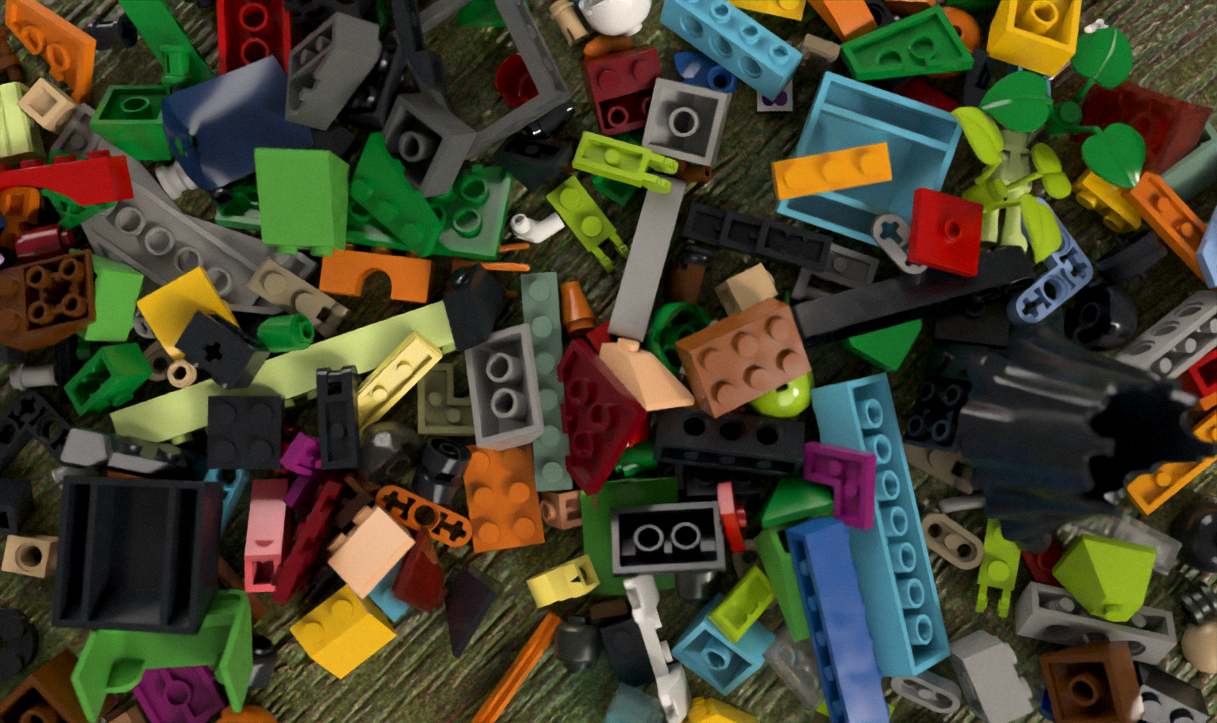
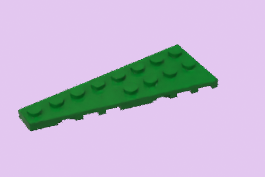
M482 164L472 165V169L459 170L448 194L425 197L444 226L431 254L497 262L514 176L503 166L483 167ZM257 185L231 187L235 194L234 200L227 206L218 207L215 216L217 224L224 227L261 231ZM348 194L346 243L414 252Z

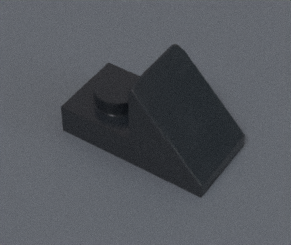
M517 132L507 137L493 153L495 160L532 192L538 188L546 177L556 179L574 157L570 144Z

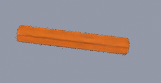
M552 611L548 612L474 716L471 723H495L554 640L556 626L564 622L562 617Z

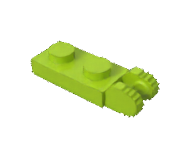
M588 131L583 132L572 161V166L575 169L640 188L644 186L649 191L662 194L670 192L671 182L662 177L647 173L648 167L650 166L658 172L676 174L679 166L675 160L652 153L651 149Z
M574 175L546 196V199L587 252L595 256L607 273L614 269L613 262L598 247L609 239L621 257L624 259L628 258L630 251L616 234L617 230Z
M988 518L983 542L984 558L980 563L977 577L979 588L975 612L984 613L988 601V586L1001 588V597L998 601L997 611L998 616L1007 618L1011 591H1014L1021 550L1018 549L1015 542L1003 539L998 519Z

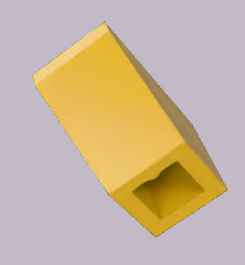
M1088 167L1071 186V191L1076 194V200L1085 208L1094 209L1103 217V223L1112 231L1125 234L1137 230L1142 224L1141 216L1120 195L1125 188L1115 186L1103 180Z

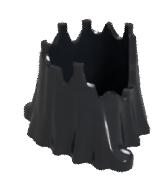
M1049 323L1039 324L1030 337L1015 340L1012 354L1008 359L995 352L978 351L969 360L967 373L972 386V397L962 408L958 417L962 457L972 467V488L983 490L986 495L985 517L998 519L1003 539L1015 542L1018 549L1023 552L1038 555L1047 551L1052 541V531L1068 523L1083 520H1102L1103 517L1107 516L1121 517L1123 511L1110 501L1124 498L1128 493V484L1138 475L1155 474L1164 464L1203 463L1204 457L1215 458L1217 456V444L1202 441L1186 422L1187 411L1193 409L1199 400L1195 396L1181 392L1182 382L1179 378L1166 377L1090 351L1070 340Z

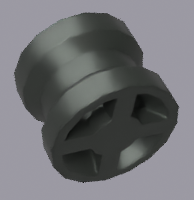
M1201 580L1194 582L1189 591H1180L1173 596L1180 612L1195 626L1201 624L1204 621V617L1209 613L1217 614V596Z

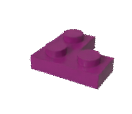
M300 431L289 445L280 463L288 470L299 473V476L292 483L282 501L291 509L309 514L317 502L314 500L321 481H328L333 474H341L343 469L321 470L320 439Z
M816 441L804 443V479L834 486L833 518L842 520L846 526L862 530L874 527L876 453Z

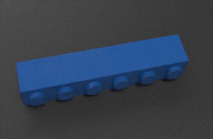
M822 515L786 529V536L831 723H890L888 717L890 710L884 699L881 687L882 675L876 665L873 652L874 640L868 630L865 617L866 606L863 598L860 596L857 583L858 571L855 563L852 561L848 544L850 536L847 528L844 526V522Z

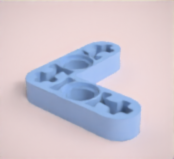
M1036 197L1039 204L1043 203L1050 208L1043 199ZM1051 208L1050 210L1054 214L1061 230L1062 243L1058 252L1054 251L1046 259L1042 260L1049 270L1037 278L1032 286L1021 291L1008 302L1007 316L1018 327H1028L1041 321L1092 279L1093 268L1090 261ZM1021 213V231H1022V234H1023V235L1025 236V238L1027 239V241H1028V242L1030 243V245L1032 246L1031 241H1030V238H1029V234H1028V231H1027V228H1026V225H1025V222H1024V219H1023V216H1022V213ZM1067 255L1068 258L1063 259L1061 262L1059 257ZM1073 267L1077 270V273L1074 275L1075 277L1070 273ZM1045 282H1049L1055 287L1056 298L1054 300L1045 295L1043 288ZM1034 301L1037 305L1032 307L1025 316L1022 312L1025 304Z

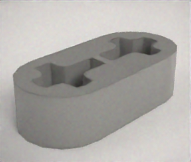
M888 213L876 217L871 224V236L901 270L907 273L918 274L926 270L928 266L912 263L905 264L908 256L901 247L905 244L909 248L911 228L904 220L897 215ZM882 222L888 224L896 223L897 226L893 231L900 238L897 243L890 237L886 236L883 239L880 237L883 231L880 226Z

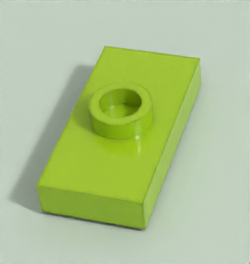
M756 565L751 567L708 614L707 617L731 643L738 642L776 598L769 579Z

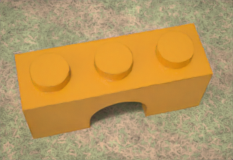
M887 142L770 163L777 200L892 180Z

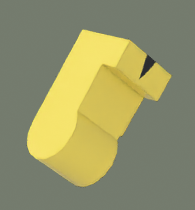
M588 554L548 569L527 580L537 608L547 606L556 601L585 595L600 584ZM579 567L585 571L586 581H584Z

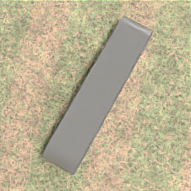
M652 172V174L669 180L672 186L667 194L647 189L607 331L609 334L641 343L645 336L687 181Z

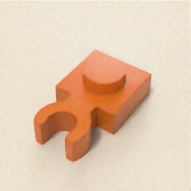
M13 187L1 193L0 211L8 224L0 236L1 247L15 250V237L22 236L24 231L29 230V225H38L41 195L39 189L33 187Z

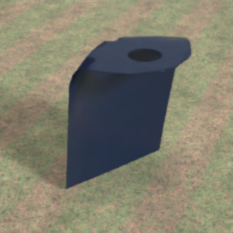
M273 55L177 91L162 100L161 117L168 145L184 172L201 189L205 191L216 189L256 171L255 148L305 150L314 146L310 127L285 121L288 76ZM191 135L195 136L199 142L196 149L193 148L189 136ZM175 137L182 142L187 158H184L178 151Z

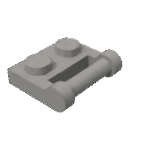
M832 243L824 272L800 268L790 298L801 301L802 298L811 301L833 295L832 293L807 285L810 276L851 290L870 285L873 282L880 260Z

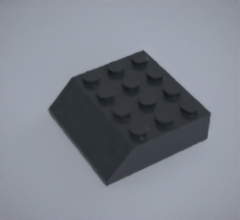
M63 475L51 627L198 635L217 593L224 482Z

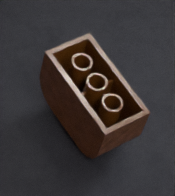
M67 648L32 673L0 703V723H97L120 701L112 693H107L96 722H88L71 680L79 657L70 648Z

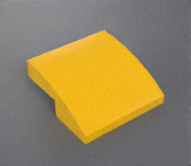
M200 266L136 301L150 328L173 361L184 359L185 354L174 346L197 309L214 310L241 329L226 300L220 298L207 272Z

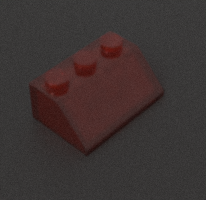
M1125 79L1114 89H1105L1094 82L1082 106L1083 115L1079 126H1097L1102 131L1113 123H1123L1133 127L1142 136L1146 147V156L1142 170L1162 176L1197 145L1213 109ZM1071 133L1069 141L1082 145L1086 139L1095 134L1078 133L1077 135H1072Z

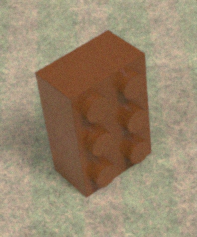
M771 297L674 343L698 407L713 418H717L812 371L789 304Z

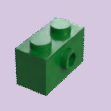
M137 343L104 346L92 356L63 388L79 417L114 412L121 405L129 402L134 397L133 393L154 372Z

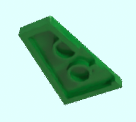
M381 132L371 133L349 184V195L421 258L429 256L444 226L420 190H413L403 175L406 169L399 159L393 160L384 145L387 141Z

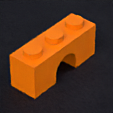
M346 244L345 251H333V257H323L319 291L329 294L361 297L365 279L372 273L386 272L392 283L390 299L396 302L430 305L432 302L436 263L432 260H427L428 256L421 258L412 251H406V257L392 256V250L387 248L371 247V252L367 253L357 251L356 245Z

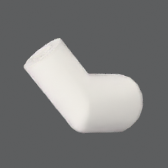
M556 212L541 222L526 218L525 214H517L510 221L512 233L516 237L533 243H540L565 227Z

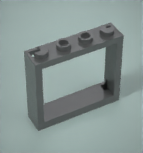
M438 0L419 13L423 34L473 0ZM494 0L535 83L539 95L477 133L465 160L477 157L572 98L525 0ZM395 30L392 32L393 36L397 42V45H401L397 31ZM407 59L408 66L413 75L412 81L417 90L429 95L458 118L447 93H440L428 88L415 73Z

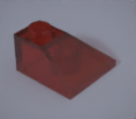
M420 526L412 535L415 543L405 553L387 599L426 614H432L434 608L440 609L447 589L442 587L445 577L429 530Z

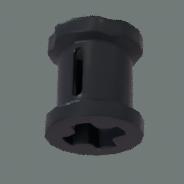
M119 15L110 21L92 19L87 27V34L96 39V50L107 51L111 46L117 45L130 48L135 46L138 40L137 28L131 19L125 15Z

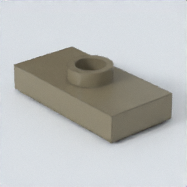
M807 33L798 50L803 56L796 72L820 80L821 75L826 71L829 72L838 57L841 46Z

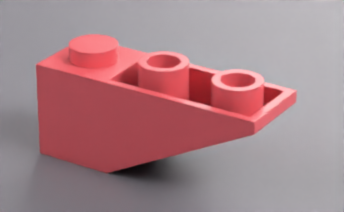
M290 478L253 480L244 554L245 592H274L276 587L270 585L277 566L283 564L287 555L292 551L291 508L282 501L290 489Z

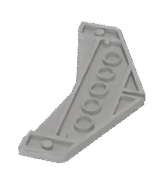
M82 103L51 150L60 149L86 158V152L110 149L111 156L126 155L134 198L117 201L116 205L81 223V226L95 255L127 264L144 275L143 292L138 300L200 266L205 269L220 298L226 300L231 311L275 316L285 313L284 310L247 287V284L266 256L307 282L320 264L298 251L297 255L275 254V248L262 244L261 239L183 214L140 160H135L91 131L89 123L96 110Z

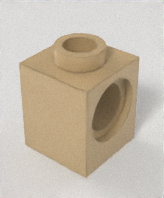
M42 77L17 103L21 109L43 128L59 136L80 108V105L63 90Z
M762 263L726 280L714 288L728 317L767 298H773L778 295L775 289V281L770 272L765 270Z
M21 531L18 535H8L1 570L40 578L55 575L58 537L28 531ZM35 547H37L42 553V559L40 563H38L33 557V550Z

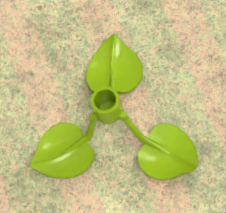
M974 107L955 109L950 114L960 123L977 157L983 163L989 165L982 175L974 179L976 185L962 193V199L984 205L983 213L987 211L991 213L1001 208L1020 206L1036 263L1046 259L1062 243L1061 230L1050 208L1043 203L1039 204L1035 196L1027 193L1020 196L1019 199L1004 201V198L1007 197L1009 191L1037 178L1042 179L1044 188L1050 196L1056 199L1068 196L1071 193V183L1067 175L1062 171V165L1057 155L1048 145L1038 143L1031 149V158L1038 171L1008 185H1005L999 178H988L1002 162V157L999 154L1005 147L1002 135L994 120L980 109Z

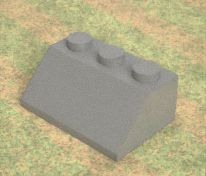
M525 323L490 334L488 342L465 350L477 447L501 451L530 444L543 434L545 430L530 325Z

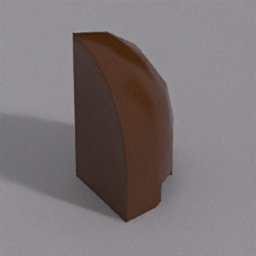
M669 262L663 289L665 303L686 302L696 305L706 267L694 264L685 266L677 262Z

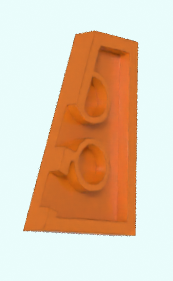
M6 0L5 25L33 55L40 54L51 66L49 73L57 82L64 81L73 90L71 97L78 105L90 102L96 39L36 0Z

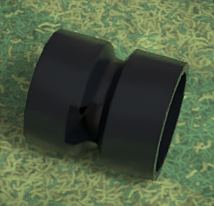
M441 436L429 438L421 456L422 463L417 466L411 481L412 490L418 496L430 502L438 504L453 502L461 485L460 477L465 475L472 458V453L463 444L453 439Z

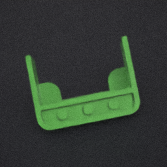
M240 589L217 590L198 635L92 629L71 677L87 721L96 722L107 693L127 692L133 689L141 681L146 669L215 665L214 674L216 680L221 684H225L233 712H241L253 670L251 605L248 595Z

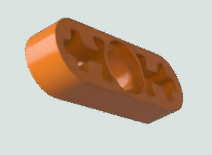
M390 484L381 488L376 495L375 503L377 502L401 524L452 547H461L472 538L473 529L468 516L443 504L427 501L406 487L399 484ZM396 491L399 493L397 496L399 501L408 504L411 497L416 502L410 507L408 518L402 516L406 509L400 506H395L391 510L388 509V501L384 499V496L391 495ZM427 505L434 510L435 519L432 524L421 525L417 522L415 512L419 506ZM442 512L448 515L444 522L455 525L458 521L464 523L462 529L467 532L466 536L460 535L457 539H453L451 537L452 531L444 526L441 527L440 533L434 531L442 519Z

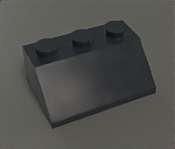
M718 501L611 507L613 577L726 571L722 519Z

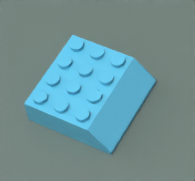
M826 71L821 75L792 159L887 142L892 180L777 200L774 211L878 246L871 236L870 228L872 222L881 214L888 213L899 216L911 228L914 190L924 187L940 192L963 129L950 112ZM881 223L880 226L883 231L880 237L882 239L886 236L890 237L897 243L900 238L893 231L897 226L896 223ZM904 244L901 249L908 256V247Z

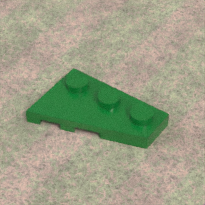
M939 4L840 45L841 49L839 51V55L855 81L970 70L975 62Z

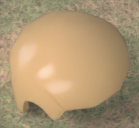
M1206 615L1204 621L1197 626L1189 623L1181 639L1183 656L1195 669L1201 672L1217 673V617L1212 615Z

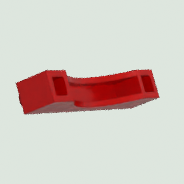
M110 149L86 152L88 160L78 161L76 154L53 157V165L45 166L43 159L20 162L21 169L12 170L11 164L0 165V194L13 187L30 185L46 188L65 195L81 206L134 198L126 155L111 156Z

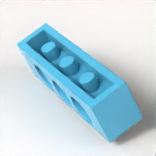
M664 0L660 23L773 102L793 79L803 54L726 0Z

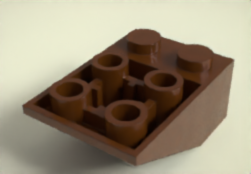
M86 249L0 270L1 345L21 351L54 345L97 321L92 250Z

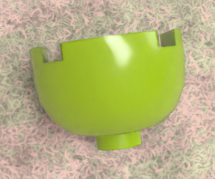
M813 371L747 402L749 407L760 417L798 420L800 413L805 411L812 402L810 389L815 388Z

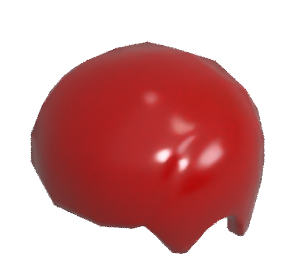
M517 52L506 57L497 69L495 88L501 93L509 106L517 109L539 95V92L520 53Z

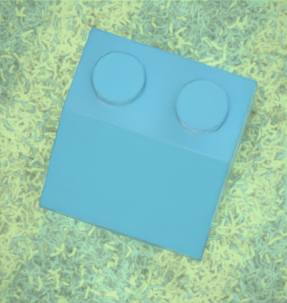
M719 592L701 608L670 652L674 658L724 696H727L762 667L777 635L756 620L738 642L731 643L707 617L725 597Z

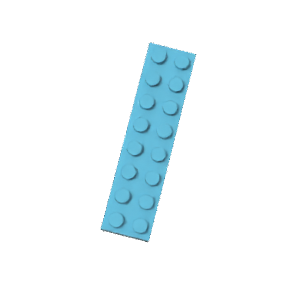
M884 372L810 389L821 443L876 453L874 527L862 530L844 526L849 532L850 541L848 544L852 561L855 563L858 571L857 583L860 596L863 598L866 606V622L874 640L873 652L876 665L882 677H914L950 656L951 652L887 373Z

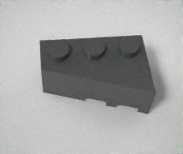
M336 12L289 52L285 121L324 131L327 130L379 59L382 48L381 41L378 40L379 25Z

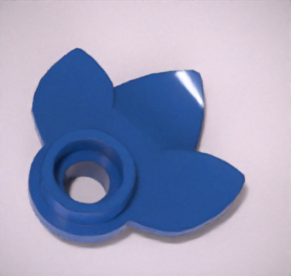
M680 52L674 55L675 69L684 80L682 83L734 94L738 84L737 76L703 52L701 54L696 52ZM718 78L722 79L726 86L717 88L713 81Z

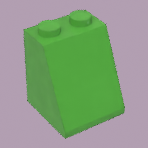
M255 148L254 156L262 244L275 248V254L297 255V250L301 249L311 250L310 255L333 257V251H345L350 165L330 151Z

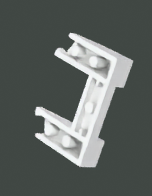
M654 575L623 576L624 586L632 605V613L635 622H638L667 721L668 723H681L692 705V694L682 663L678 662L667 666V663L672 662L673 658L667 640L659 641L656 629L662 627L656 607L660 594Z

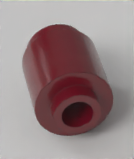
M60 223L24 231L22 236L15 237L14 240L16 253L23 265L69 254L70 248H76L72 231L69 228L63 229Z

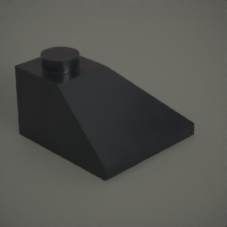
M467 562L461 570L454 567L444 584L445 587L449 588L444 601L452 655L458 659L503 583Z

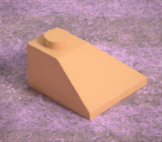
M619 338L618 342L602 343L599 358L646 411L694 405L695 397L653 353L640 348L639 342L628 338Z

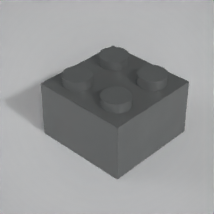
M426 93L398 94L381 134L387 141L384 146L393 160L399 159L406 169L403 175L413 190H420L425 198L449 193L477 132Z

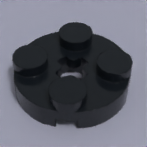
M6 606L0 607V635L2 641L8 642V647L1 649L0 680H6L21 673L27 665L32 663L39 649V634L34 623L30 624L23 616L26 614L19 609Z

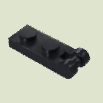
M355 365L342 366L341 370H332L330 367L318 368L316 371L321 470L362 467L357 398L358 371ZM341 384L342 394L332 395L333 385Z

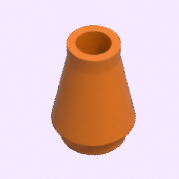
M573 281L559 286L561 294L562 329H566L567 336H579L594 330L593 322L596 321V318L581 290L580 282Z

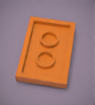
M532 443L501 451L477 447V444L465 446L472 453V458L463 477L469 519L473 529L474 553L545 543L539 492H536Z

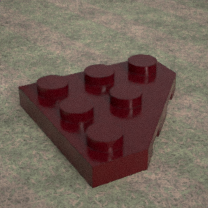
M573 339L557 366L558 382H563L565 404H560L563 434L568 433L570 455L565 456L566 471L583 492L590 496L598 494L648 412L584 339Z
M335 473L328 481H321L314 500L317 502L312 512L297 527L293 537V541L296 543L291 553L287 555L283 564L277 566L270 585L276 588L271 600L286 605L311 575L332 518L336 512L335 507L339 504L347 484L344 480L345 476Z

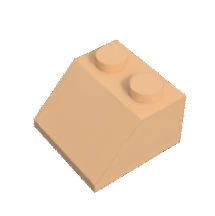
M377 502L371 508L365 505L353 518L352 522L355 525L346 535L340 532L326 548L329 551L326 555L327 563L362 599L415 543L408 529Z

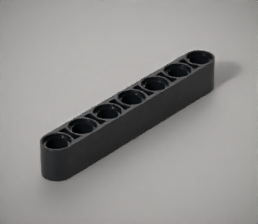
M1012 246L979 255L977 275L973 277H965L930 268L918 274H907L792 306L790 310L805 350L1017 293L1032 286L1036 282V277L1023 247Z

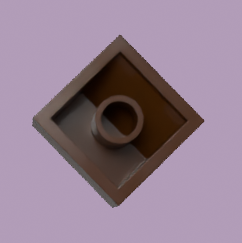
M1127 640L1089 642L1039 656L1056 723H1135L1146 713Z

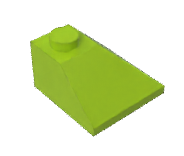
M1082 532L1052 568V574L1089 614L1105 617L1112 622H1127L1144 603L1156 558V548Z

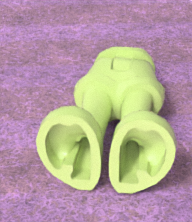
M1001 130L1000 133L1005 146L999 152L1002 162L988 178H999L1005 185H1008L1030 174L1029 156H1031V151L1027 149L1029 137L1027 134L1011 130ZM989 165L983 168L982 174L988 168ZM1032 181L1009 191L1006 201L1019 199L1020 196L1029 193L1032 188ZM1020 206L1006 208L1004 225L999 236L998 217L1000 209L991 213L988 211L983 213L980 249L995 246L996 251L1012 246H1021L1026 254L1028 243L1021 231Z

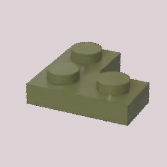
M436 363L417 382V436H475L471 398H454L453 363Z

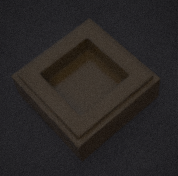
M618 595L592 600L590 602L591 619L628 614L625 596Z

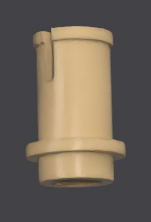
M558 0L549 7L551 11L549 17L551 20H556L568 41V45L573 46L583 40L582 37L586 38L589 33L585 30L573 9L575 7L574 2Z
M184 359L174 361L167 370L169 382L177 388H185L203 382L204 375L202 370L190 365Z

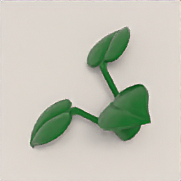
M1113 27L1097 29L1092 33H1085L1077 39L1076 53L1070 59L1071 66L1078 75L1086 77L1088 80L1071 100L1062 101L1053 108V99L1045 97L1047 93L1046 81L1040 75L1030 71H1019L1005 76L993 85L982 99L979 109L1014 132L1030 133L1036 131L1044 124L1047 132L1056 137L1064 136L1069 132L1072 135H1077L1078 133L1095 134L1086 139L1081 146L1082 157L1087 167L1097 176L1115 186L1132 189L1138 184L1145 161L1146 147L1142 136L1137 130L1123 123H1113L1104 131L1097 126H1079L1083 114L1078 102L1092 87L1094 82L1105 89H1114L1130 73L1133 61L1131 47L1126 37L1118 29Z

